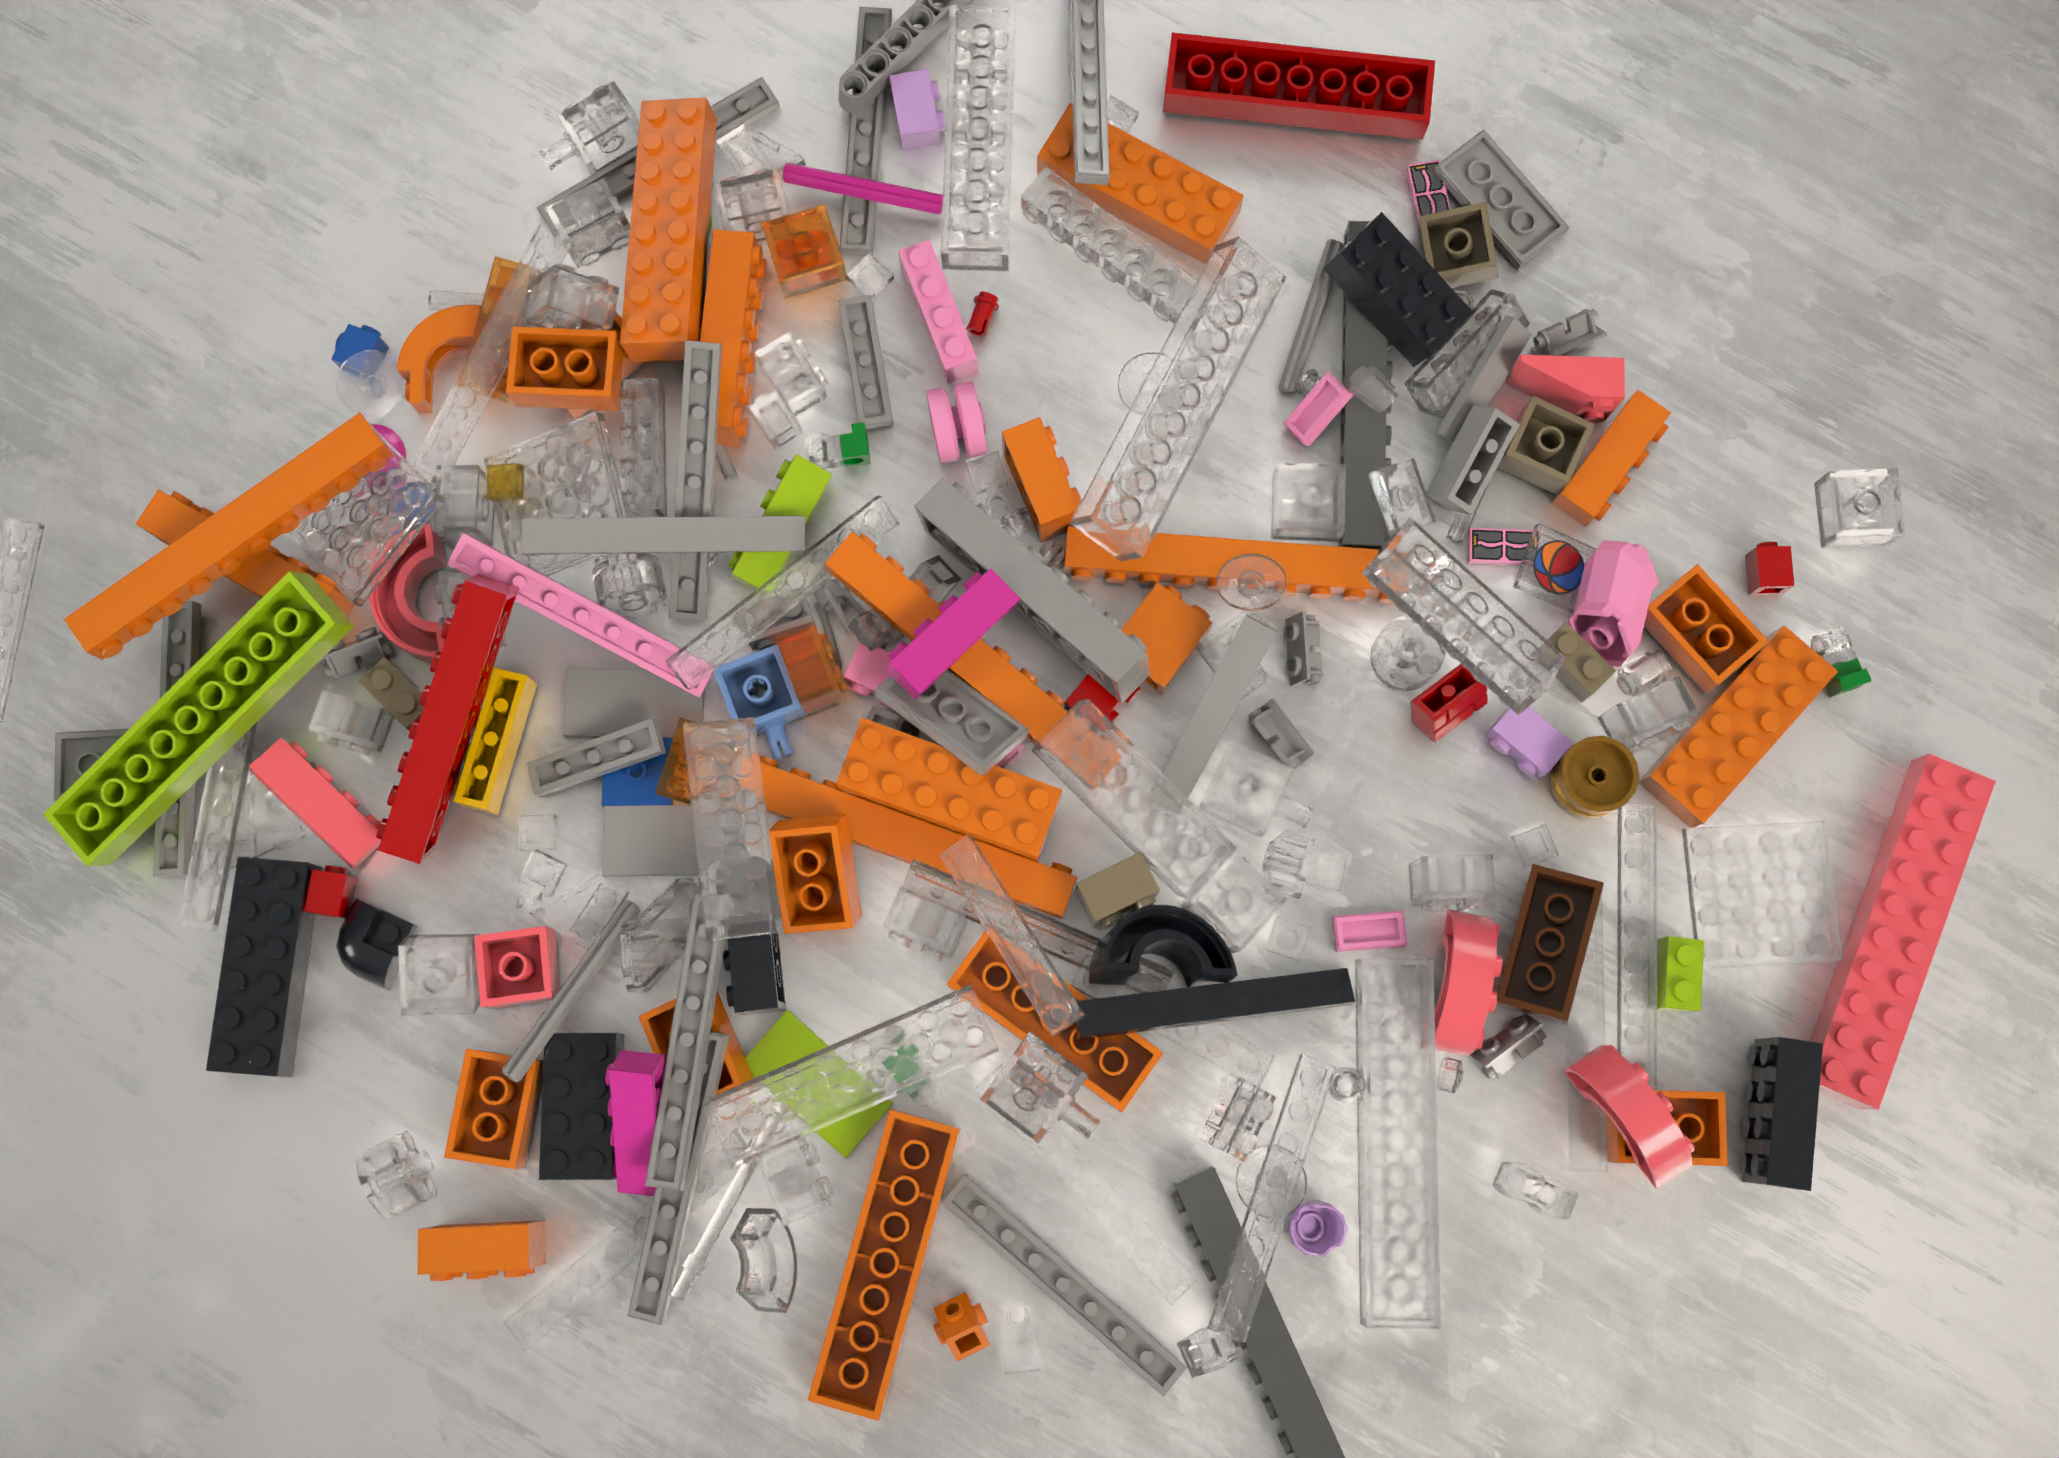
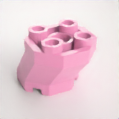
M1603 541L1584 566L1574 613L1567 623L1611 666L1621 667L1640 644L1651 593L1659 584L1652 560L1648 558L1647 550L1639 544L1631 545L1628 542Z

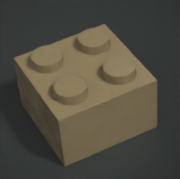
M1486 201L1419 216L1426 261L1451 288L1499 278Z
M1532 396L1518 417L1517 422L1520 426L1497 468L1558 495L1569 484L1595 424L1536 396Z
M1139 852L1076 883L1075 891L1093 927L1101 924L1103 929H1107L1119 923L1124 918L1123 913L1131 909L1135 911L1142 907L1154 905L1153 903L1156 902L1155 897L1160 889L1142 853Z

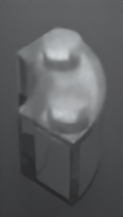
M746 1208L730 1237L731 1242L738 1251L741 1262L740 1279L735 1291L757 1311L787 1313L794 1295L797 1279V1255L792 1234L785 1220L776 1209Z

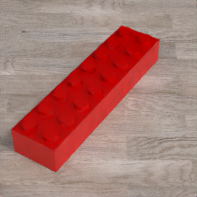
M1172 32L1162 112L1423 140L1430 123L1435 60Z
M481 574L464 580L463 584H457L452 597V604L456 605L453 617H447L441 631V638H444L445 642L442 651H436L430 666V671L434 672V677L430 686L425 685L419 700V705L424 706L420 719H414L409 731L408 738L412 739L413 742L409 753H403L397 771L402 773L398 786L394 785L387 800V805L392 806L388 819H382L377 831L376 838L381 839L378 851L420 864L435 849L519 587Z

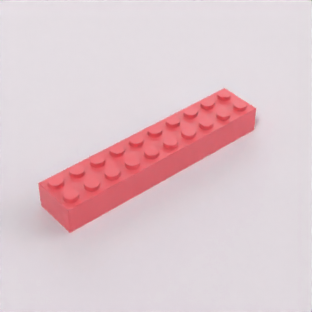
M1926 754L1911 760L1810 1038V1042L1823 1043L1820 1092L1862 1110H1879L1995 785V780L1932 754Z

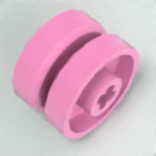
M973 381L955 384L953 393L956 406L950 407L947 391L943 387L925 390L940 463L958 460L960 453L957 439L959 438L963 439L966 454L970 458L987 455L984 434L986 433V426L981 403L977 400Z

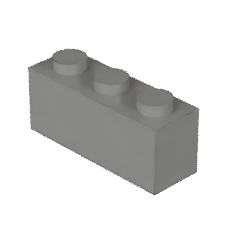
M1473 405L1425 495L1449 511L1472 515L1520 424L1496 407Z

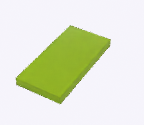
M789 1010L785 1011L745 1057L752 1075L844 1158H847L894 1104Z

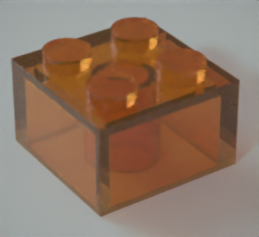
M825 204L761 223L784 299L848 280Z
M816 625L776 639L799 703L807 717L846 702L843 692L849 689L839 665L832 666L831 661L837 658L826 632L819 634Z

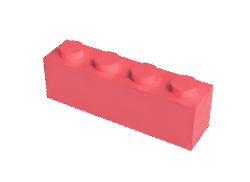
M281 737L249 766L251 774L354 870L379 847L381 839L376 838L380 822L371 814L367 817L363 816L356 809L359 803L349 792L343 790L339 793L330 784L334 779L320 765L314 769L305 760L308 754L295 741L288 744Z

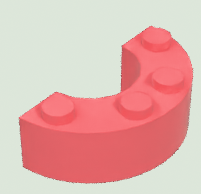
M432 523L414 527L394 539L378 558L369 586L371 610L381 631L405 652L427 663L432 662L436 651H442L445 639L441 638L444 623L428 622L422 619L416 605L417 591L423 579L434 570L446 566L443 534Z
M1447 910L1442 942L1445 946L1444 976L1437 1005L1431 1013L1426 1048L1464 1056H1470L1475 1049H1481L1487 1013L1494 1012L1497 1002V992L1492 991L1494 977H1499L1502 968V956L1497 955L1500 925L1496 924L1493 918L1456 910Z
M1610 1044L1608 1046H1598L1564 1070V1074L1583 1098L1596 1103L1612 1120L1626 1141L1632 1154V1160L1655 1189H1658L1692 1165L1691 1152L1695 1150L1692 1142L1681 1132L1670 1114L1674 1109L1669 1099L1662 1092L1656 1093L1648 1084L1649 1077L1639 1063L1635 1062L1631 1065Z

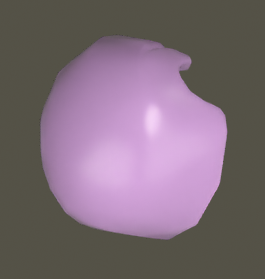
M1319 1200L1308 1201L1296 1208L1290 1216L1288 1234L1292 1244L1305 1255L1325 1257L1336 1247H1342L1345 1242L1348 1227L1344 1216L1329 1203Z

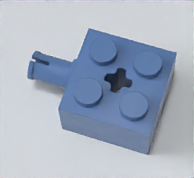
M773 645L713 668L738 736L743 740L756 734L764 733L774 761L784 759L779 745L782 746L786 757L793 755L795 752L792 749L784 725L806 716V712L779 645ZM762 686L765 690L764 696L757 698L756 688Z

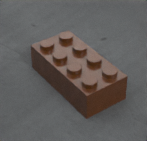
M1532 864L1497 995V1005L1568 1024L1604 882Z

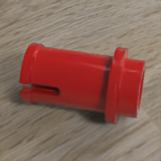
M981 291L978 296L974 297L975 307L966 330L975 336L986 337L994 311L998 310L999 305L997 303V296Z

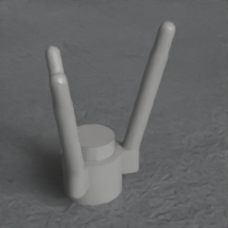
M830 579L814 589L813 594L818 601L814 606L820 615L835 667L840 669L842 663L827 612L829 615L836 614L849 636H852L854 631L843 612V609L847 606L845 601L873 629H877L878 624L854 599L847 587L841 588L836 579Z

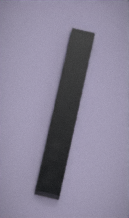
M1348 968L1074 1001L1072 1008L1078 1040L1349 1006L1355 1003Z

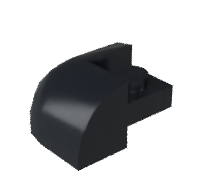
M355 898L339 930L336 947L341 962L346 969L357 977L390 991L406 960L403 958V955L418 925L360 898Z

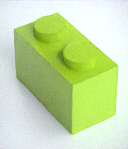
M1673 936L1656 939L1652 1010L1680 1013L1701 1011L1704 940Z

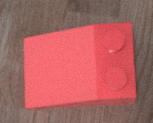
M1521 354L1506 377V385L1530 397L1536 396L1589 422L1600 423L1607 420L1625 398L1624 358Z

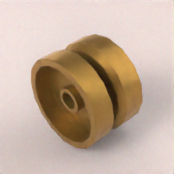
M1606 736L1587 737L1572 745L1554 765L1550 775L1551 790L1558 804L1571 815L1584 819L1600 818L1627 804L1635 794L1639 782L1638 764L1631 751L1618 740Z

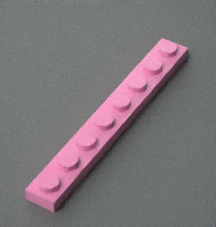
M467 533L462 534L447 562V565L470 577L481 574L519 587L515 601L699 698L713 674V668H716L715 665Z

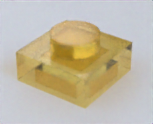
M518 463L487 465L486 499L492 501L523 499L524 465Z

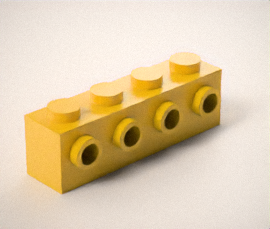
M494 667L486 689L482 709L479 711L475 723L472 741L465 752V764L462 774L455 785L453 802L465 808L498 816L537 687V683L527 675Z

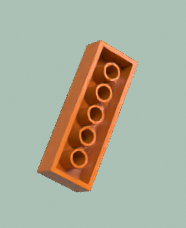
M1069 103L1037 155V174L1209 266L1241 211L1244 195L1109 123L1110 178L1108 185L1074 183L1072 103Z
M713 229L700 341L723 343L717 444L730 448H741L742 437L747 438L749 429L748 417L744 416L746 405L750 406L752 402V386L748 385L749 373L754 374L756 368V354L752 353L753 342H758L760 325L759 322H756L757 310H762L763 290H759L760 279L766 278L767 260L762 259V245L757 244L754 232Z
M158 489L136 522V525L165 544L170 545L215 513L204 507L200 508L193 501L176 491H173L170 496ZM272 545L265 551L248 557L235 572L223 575L225 578L262 598L289 571L310 574L347 617L356 605L346 597L349 591L337 585V582L321 573L317 574L291 556L287 557Z
M1785 625L1766 638L1769 642L1738 669L1638 782L1691 829L1704 824L1838 672Z
M862 717L836 782L842 791L1036 861L1040 857L1062 796V789L996 765L984 776H981L940 745Z
M989 926L946 984L1119 1112H1123L1163 1055L1161 1050L1137 1033L1078 1040L1072 1004L1074 1001L1089 1000V998Z

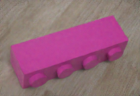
M991 568L983 576L979 572L975 573L963 585L967 590L958 599L954 595L948 598L939 607L938 610L942 614L934 622L927 618L913 632L916 638L908 646L901 642L888 655L891 662L885 670L914 700L1000 621L1020 600Z
M621 1050L614 1063H610L607 1067L605 1081L606 1085L610 1086L611 1093L608 1102V1115L612 1117L613 1121L610 1145L615 1149L613 1170L614 1176L617 1177V1191L621 1193L653 1197L656 1187L645 1186L665 1069L663 1054Z

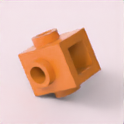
M967 1292L934 1307L938 1323L933 1325L935 1333L941 1345L947 1343L956 1361L990 1346L983 1325L988 1323L985 1312L980 1303L973 1305Z

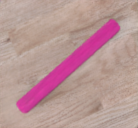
M786 163L783 168L782 177L785 183L934 214H941L944 208L945 199L942 194L793 163Z

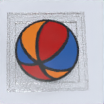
M1538 523L1534 525L1513 587L1574 613L1585 563L1597 548Z

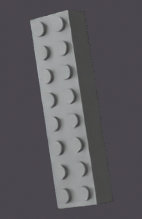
M942 477L914 505L925 532L973 574L979 572L983 576L991 568L1020 598L1013 609L1119 702L1123 703L1150 675L1149 658L1145 651L1147 649L1146 645L1134 634L1128 637L1119 629L1121 624L1109 612L1106 611L1104 614L1099 612L1094 607V600L1085 591L1080 589L1076 592L1068 585L1069 579L1058 568L1055 567L1053 570L1048 568L1043 563V556L1035 548L1029 546L1026 549L1019 543V536L1012 528L1006 524L1002 527L993 520L995 516L984 504L979 503L975 505L968 499L970 494L958 482L951 484Z

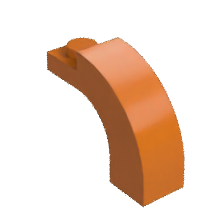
M459 305L440 310L420 322L405 340L399 354L397 371L406 381V400L418 413H432L434 374L438 365L446 356L462 349H487L488 316L480 305Z

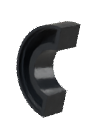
M1171 905L1146 906L1128 914L1098 943L1091 958L1089 968V984L1123 985L1139 971L1141 955L1152 953L1164 956L1174 963L1183 974L1187 987L1227 983L1238 976L1232 954L1219 933L1198 915Z

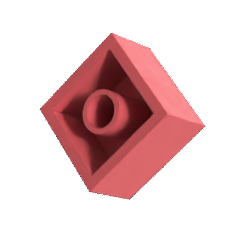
M541 926L474 936L480 1007L494 1009L551 1001L561 988L555 929Z

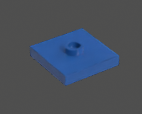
M662 738L666 750L665 754L603 775L601 806L673 805L675 739Z

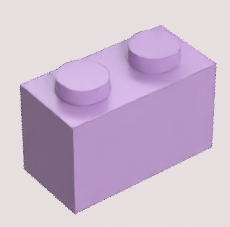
M928 69L889 75L902 150L941 144L940 131H945L946 128L943 111H936L934 102L940 100L937 80L930 81Z
M1520 698L1507 708L1485 734L1491 739L1490 744L1496 751L1503 755L1508 753L1518 762L1517 767L1524 774L1531 778L1535 776L1538 779L1547 775L1573 744L1571 740Z

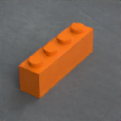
M1637 389L1576 470L1569 484L1559 493L1552 504L1585 527L1594 518L1600 521L1611 507V504L1607 502L1608 498L1613 492L1619 495L1631 478L1626 476L1630 468L1633 466L1638 469L1650 452L1645 449L1651 440L1657 443L1669 428L1664 422L1671 412Z

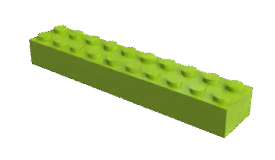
M289 571L43 813L44 817L87 867L111 865L355 625L310 574Z

